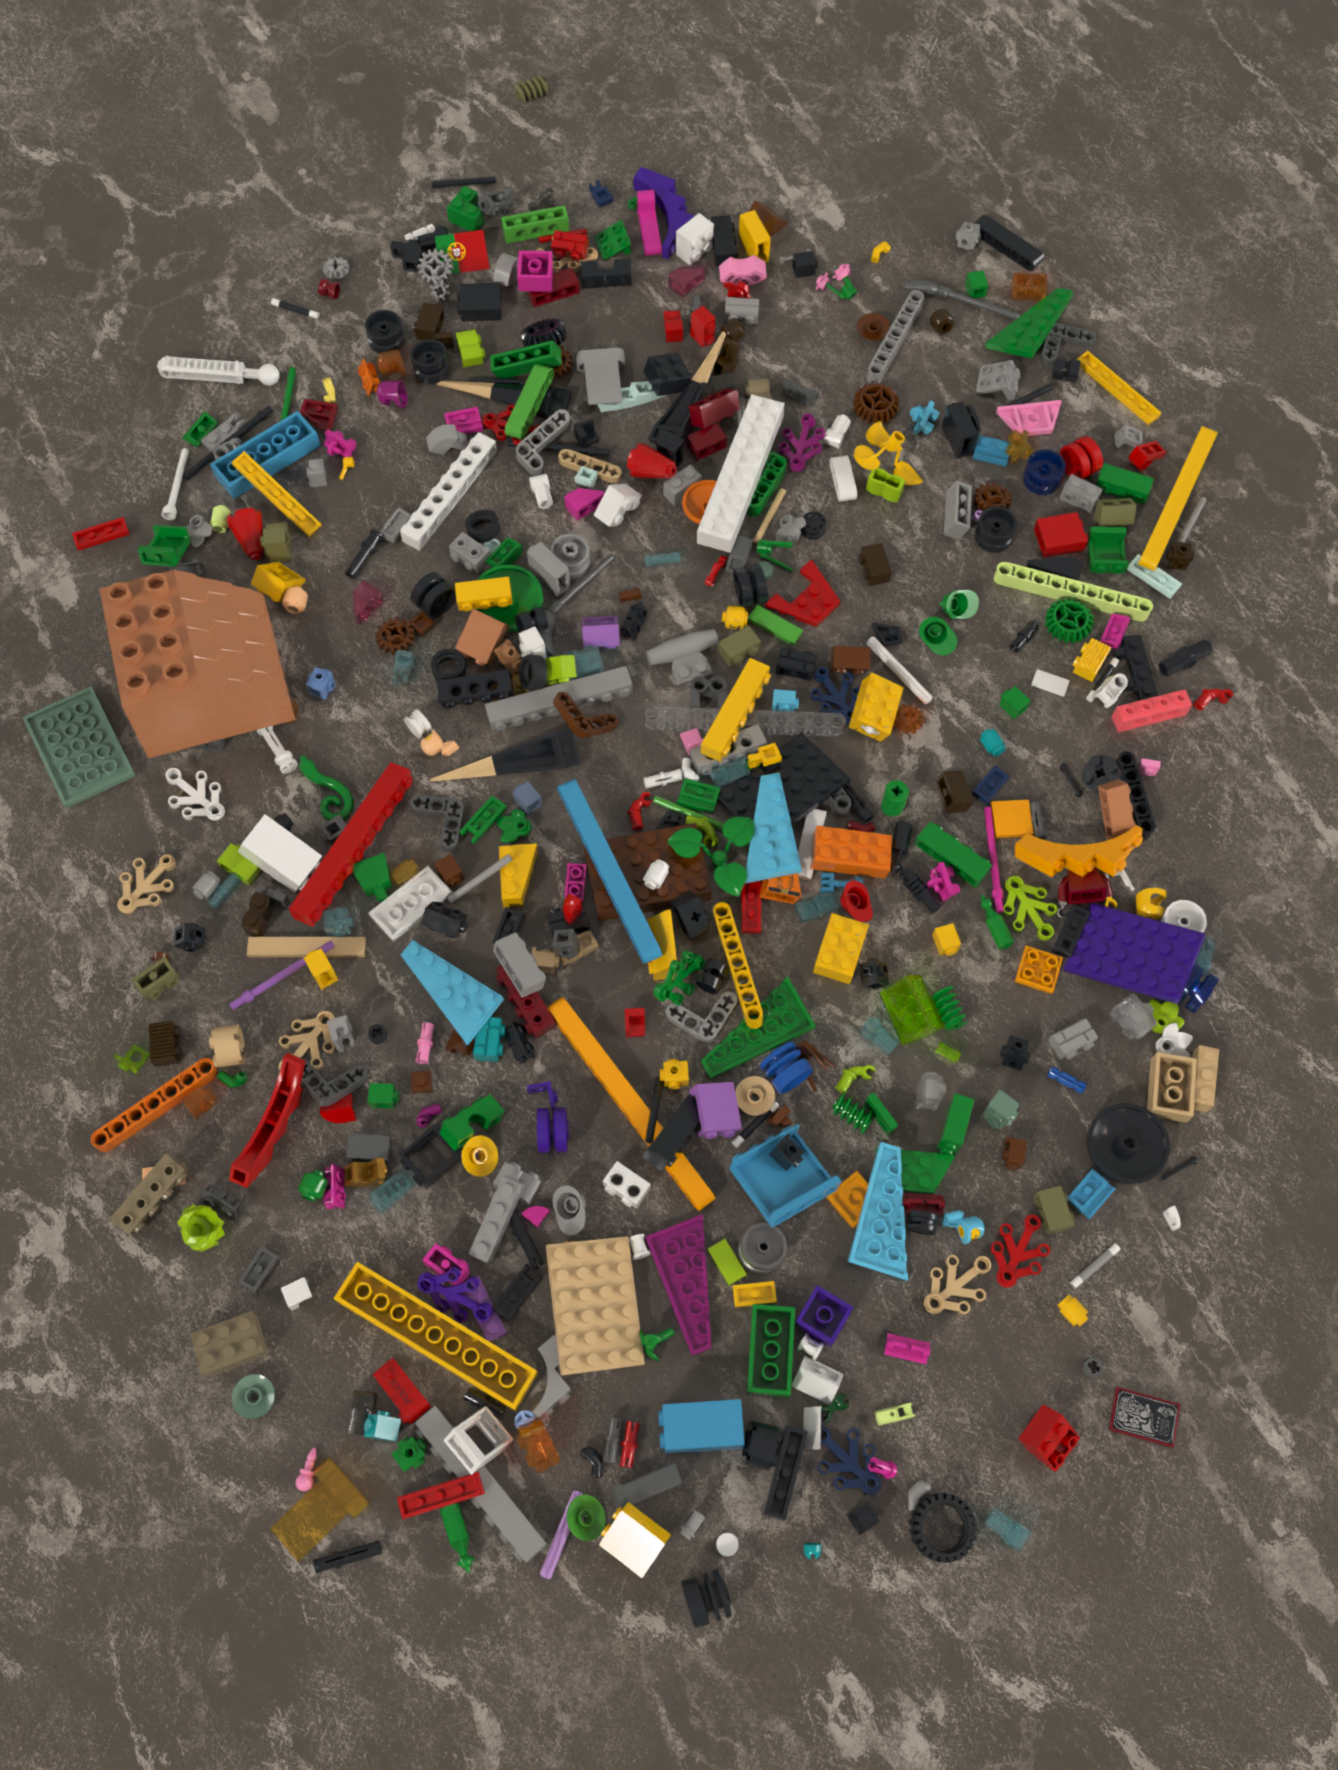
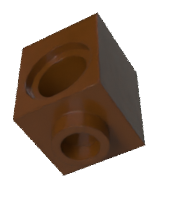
M451 854L434 863L436 871L448 887L457 886L464 879L463 871Z

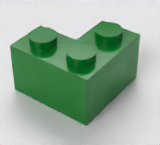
M463 186L447 206L448 221L468 231L480 230L484 225V214L478 204V192Z

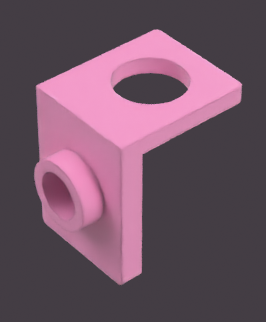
M697 728L680 733L688 756H690L689 749L700 746L704 738H701Z

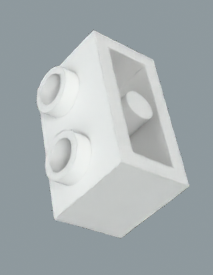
M536 627L519 633L520 656L522 659L526 655H540L546 659L545 643Z

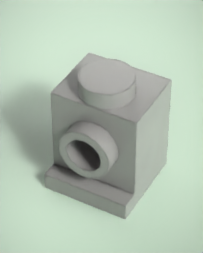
M323 459L309 460V468H306L309 486H327V474Z

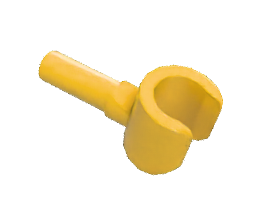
M344 457L343 469L339 476L340 480H343L348 467L354 468L355 461L353 457Z

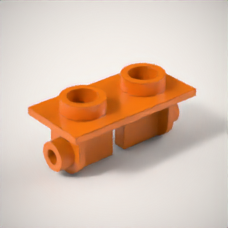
M363 359L358 367V374L362 378L363 388L366 390L367 396H370L371 392L377 393L380 381L377 378L378 375L374 364L371 362L366 363L365 359Z

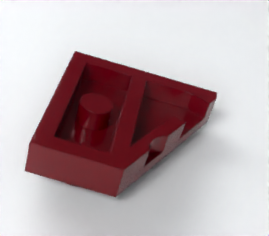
M304 398L300 414L305 420L325 433V431H331L338 405Z

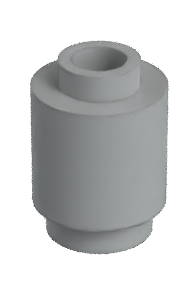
M208 871L206 874L204 873L192 887L194 890L193 894L200 900H203V898L208 900L218 888V883L221 881L220 878L211 871Z

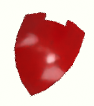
M568 894L563 902V914L566 922L571 925L583 912L582 900L572 894Z
M352 1093L328 1107L321 1106L319 1111L321 1116L327 1121L336 1124L356 1121V1112H354L352 1102H354Z

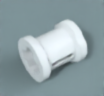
M638 1234L629 1238L633 1260H639L651 1254L646 1248L644 1234Z
M806 1333L797 1350H803L811 1355L813 1360H816L824 1343L815 1341Z

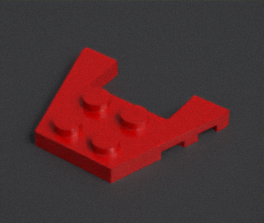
M810 560L800 569V574L812 583L793 602L788 603L775 593L765 603V607L770 610L771 608L778 610L780 614L796 617L795 619L818 627L840 605V600L815 563Z

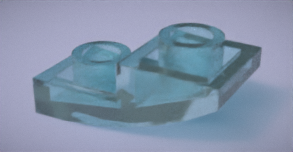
M830 891L815 895L813 899L796 903L794 908L800 922L804 923L838 910L839 905L833 892Z

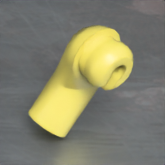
M325 378L322 381L328 395H325L323 399L325 402L334 403L336 397L331 378Z

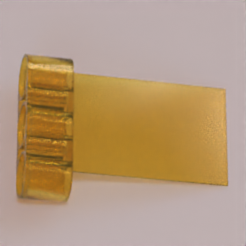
M329 1457L313 1471L320 1481L270 1528L298 1562L348 1513L355 1519L370 1505L366 1498Z

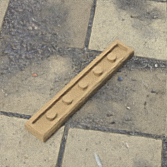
M248 937L247 956L305 957L310 951L318 949L331 940L335 947L324 953L326 957H365L366 937Z

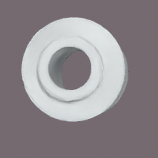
M658 859L652 862L643 878L645 885L653 890L655 888L659 889L669 873V865Z

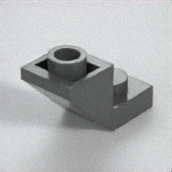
M737 535L725 571L733 573L735 569H745L753 539Z

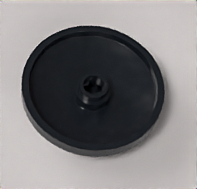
M1121 1103L1107 1107L1094 1118L1087 1133V1150L1093 1164L1104 1176L1117 1183L1137 1185L1153 1179L1163 1170L1170 1154V1140L1166 1128L1155 1114L1139 1105Z

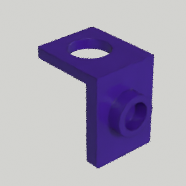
M551 1082L528 1085V1094L548 1090L553 1113L555 1109L554 1102H558L556 1090H552Z

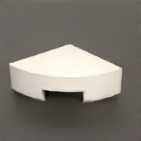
M1174 1205L1163 1212L1172 1231L1179 1229L1181 1226L1180 1217Z

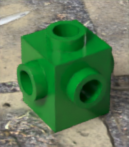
M406 1436L397 1444L399 1448L391 1454L401 1469L407 1472L412 1467L417 1469L426 1461L424 1457L428 1453L425 1449L428 1447L420 1437L417 1439L414 1436L409 1439ZM410 1449L414 1452L413 1456L409 1454Z

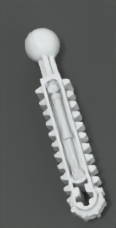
M165 356L158 361L157 365L160 375L168 379L243 384L244 378L259 379L267 386L274 385L279 380V371L272 364H264L259 369L245 368L244 362H238L237 360L234 362Z

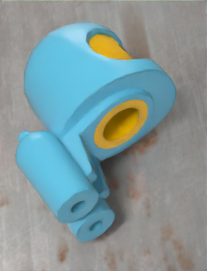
M960 1210L945 1213V1218H942L943 1226L956 1227L963 1244H968L973 1239H980L984 1235V1223L980 1218L976 1216L963 1218L964 1212Z

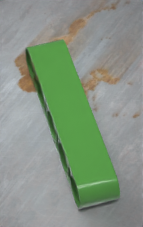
M538 364L534 365L505 427L506 435L519 439L525 438L553 379V368Z

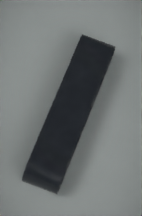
M982 215L974 222V224H980V239L1026 270L1033 271L1044 260V255L1039 249L987 215Z
M1123 751L1119 754L1116 762L1123 767L1126 777L1132 779L1130 781L1126 778V783L1131 790L1129 797L1133 805L1132 816L1137 826L1147 829V831L1142 829V841H1146L1155 830V822L1135 756L1129 751Z

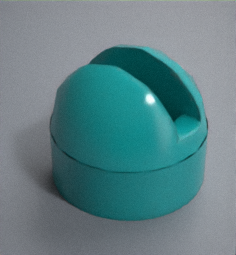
M810 1542L803 1544L806 1558L811 1560V1554H814L815 1559L819 1558L821 1555V1543Z

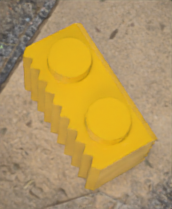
M1091 638L1089 643L1085 642L1080 651L1083 653L1082 656H1077L1072 665L1075 667L1073 673L1093 682L1111 647L1094 638Z

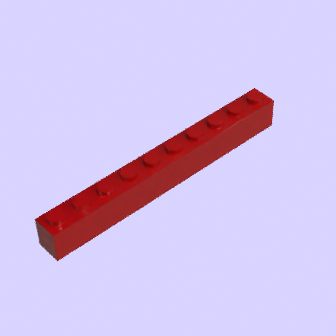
M392 762L389 763L288 908L293 919L312 927L321 919L325 908L331 904L336 892L342 888L343 882L352 873L353 865L362 859L365 850L372 844L378 831H381L386 819L392 815L397 803L402 800L406 790L411 787L413 778L410 769Z

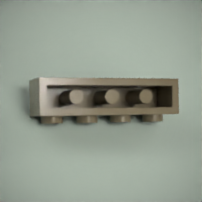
M165 1153L109 1219L128 1235L139 1233L145 1226L144 1221L147 1217H152L159 1210V1203L162 1200L166 1201L174 1191L171 1189L176 1184H181L187 1177L186 1172L189 1168L171 1153Z

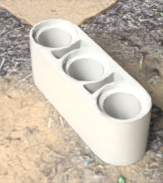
M848 455L831 457L830 469L838 501L857 499V488Z

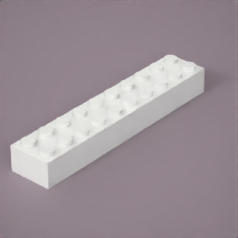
M751 394L698 527L697 544L731 553L784 417L785 403Z

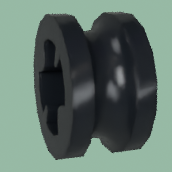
M375 1024L369 1028L368 1036L373 1043L381 1044L386 1040L387 1032L382 1025ZM381 1030V1035H382V1036H381V1037H379V1036H376V1037H375L373 1033H374L375 1031H376V1032H379V1031Z

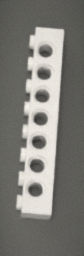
M479 432L475 437L471 438L469 445L461 451L459 458L451 464L448 472L442 475L440 482L431 489L429 496L421 502L418 510L412 513L407 524L402 526L400 531L402 542L419 551L424 547L497 453L495 440Z

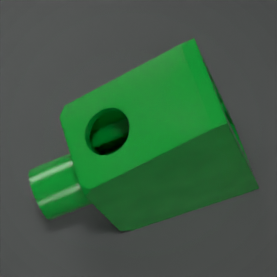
M381 853L355 863L352 873L367 897L375 895L378 902L388 898L385 890L392 888L385 854Z

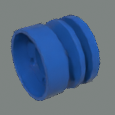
M789 1042L776 1048L760 1064L761 1070L767 1071L766 1077L770 1078L777 1075L772 1081V1085L781 1095L801 1084L814 1070L806 1059L796 1061L801 1052L800 1050H795L796 1045L794 1042Z

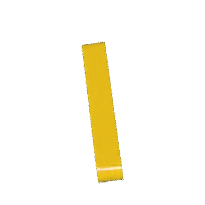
M719 902L713 908L715 925L728 967L730 968L745 1022L749 1028L757 1029L763 1024L761 1004L730 906L727 903ZM726 913L724 916H719L718 914ZM726 929L732 930L729 933L723 932ZM730 946H736V947H737V948L734 949V950L729 949ZM735 963H741V964H742V965L739 966V967L734 966ZM741 980H747V981H748V982L745 983V984H740V983H739V981H741ZM747 997L753 998L752 1001H748V1002L745 1001L744 999L747 998ZM751 1015L759 1016L757 1019L750 1018Z

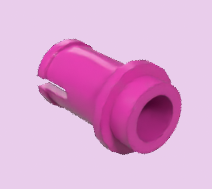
M875 1457L870 1459V1462L875 1463V1465L868 1464L871 1472L882 1474L886 1479L894 1478L897 1474V1466L892 1461L885 1462Z

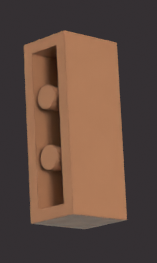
M1119 779L1098 785L1106 838L1110 840L1136 826L1132 816L1133 805L1129 797L1131 790L1127 783Z

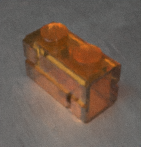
M537 1417L529 1423L518 1427L519 1436L516 1439L521 1450L524 1448L527 1450L528 1455L525 1458L530 1468L535 1467L537 1473H540L561 1461L541 1417Z

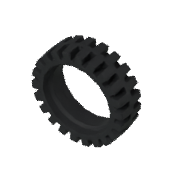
M936 1493L922 1498L921 1502L915 1505V1510L911 1512L912 1519H909V1525H911L909 1533L913 1537L911 1540L916 1545V1549L923 1556L936 1562L950 1563L962 1559V1556H966L969 1553L968 1550L973 1548V1540H976L977 1537L975 1535L977 1526L974 1524L976 1519L972 1515L973 1511L970 1507H967L965 1501L951 1494ZM941 1504L955 1509L961 1517L963 1524V1533L959 1543L946 1551L937 1550L932 1547L925 1539L923 1532V1520L927 1512L934 1506Z

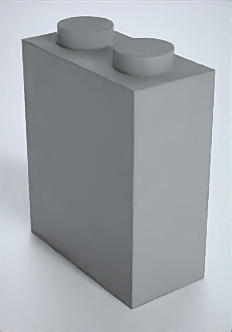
M539 542L531 546L527 551L529 571L556 598L560 597L570 589L569 568L543 543Z

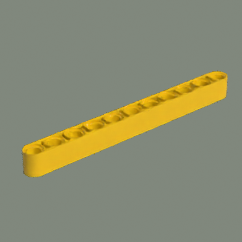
M1204 426L1201 427L1138 565L1155 571L1218 434L1217 431Z

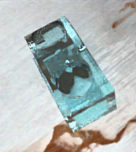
M396 651L392 674L393 685L408 687L412 668L415 664L413 652Z

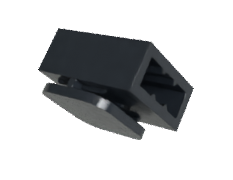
M963 401L951 403L946 407L942 429L956 459L971 456L980 432L979 419L971 404L965 406Z

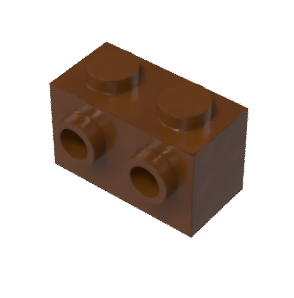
M834 646L831 649V671H836L837 674H845L847 671H853L856 675L865 674V672L870 670L871 647Z

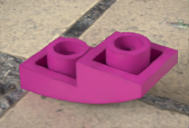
M567 863L565 898L568 894H572L584 901L587 864Z

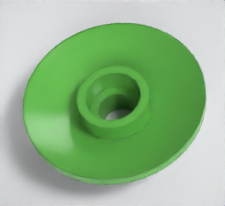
M585 1494L575 1497L567 1509V1523L571 1532L583 1541H591L601 1535L606 1520L601 1503L591 1495Z

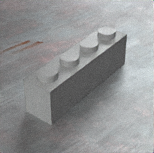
M508 1175L502 1176L469 1255L486 1263L493 1261L526 1183Z

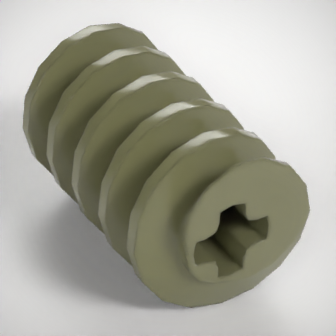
M543 74L541 76L537 75L536 78L532 77L530 80L526 79L524 82L521 81L519 85L517 83L513 85L517 100H522L523 103H526V97L531 101V95L534 99H537V93L540 97H543L542 91L548 95V84Z

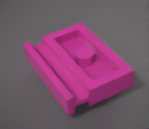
M478 407L444 413L446 424L455 425L456 431L466 434L483 431Z

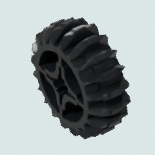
M555 318L543 319L542 321L532 323L527 328H524L521 333L522 342L525 347L552 340L556 345H561L567 338L565 325L561 320Z

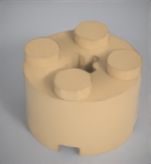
M239 1024L211 1029L209 1044L210 1048L215 1051V1055H213L214 1067L221 1068L245 1064V1054L241 1055L243 1048H245L244 1038Z

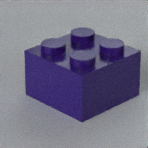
M816 1285L794 1326L831 1348L854 1307Z

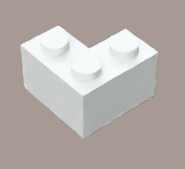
M627 484L609 485L594 516L609 527L618 526L624 519L625 511L634 510L639 506V500L642 495Z

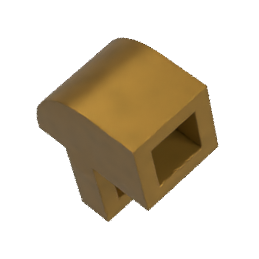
M375 1158L368 1163L352 1162L345 1166V1187L363 1188L384 1184L387 1174L385 1158Z

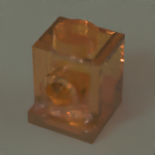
M202 1085L185 1096L182 1101L193 1117L198 1120L200 1119V1113H205L212 1108L217 1097L211 1089L206 1090Z

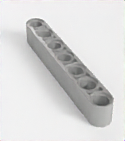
M913 290L908 295L869 365L867 373L868 383H880L921 311L924 294L921 291Z

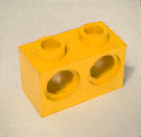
M321 948L310 951L304 957L309 970L321 990L338 981L331 964Z

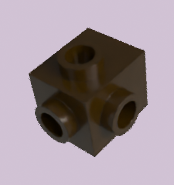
M1173 542L1166 554L1168 569H1187L1189 563L1194 558V551H1191L1190 543Z

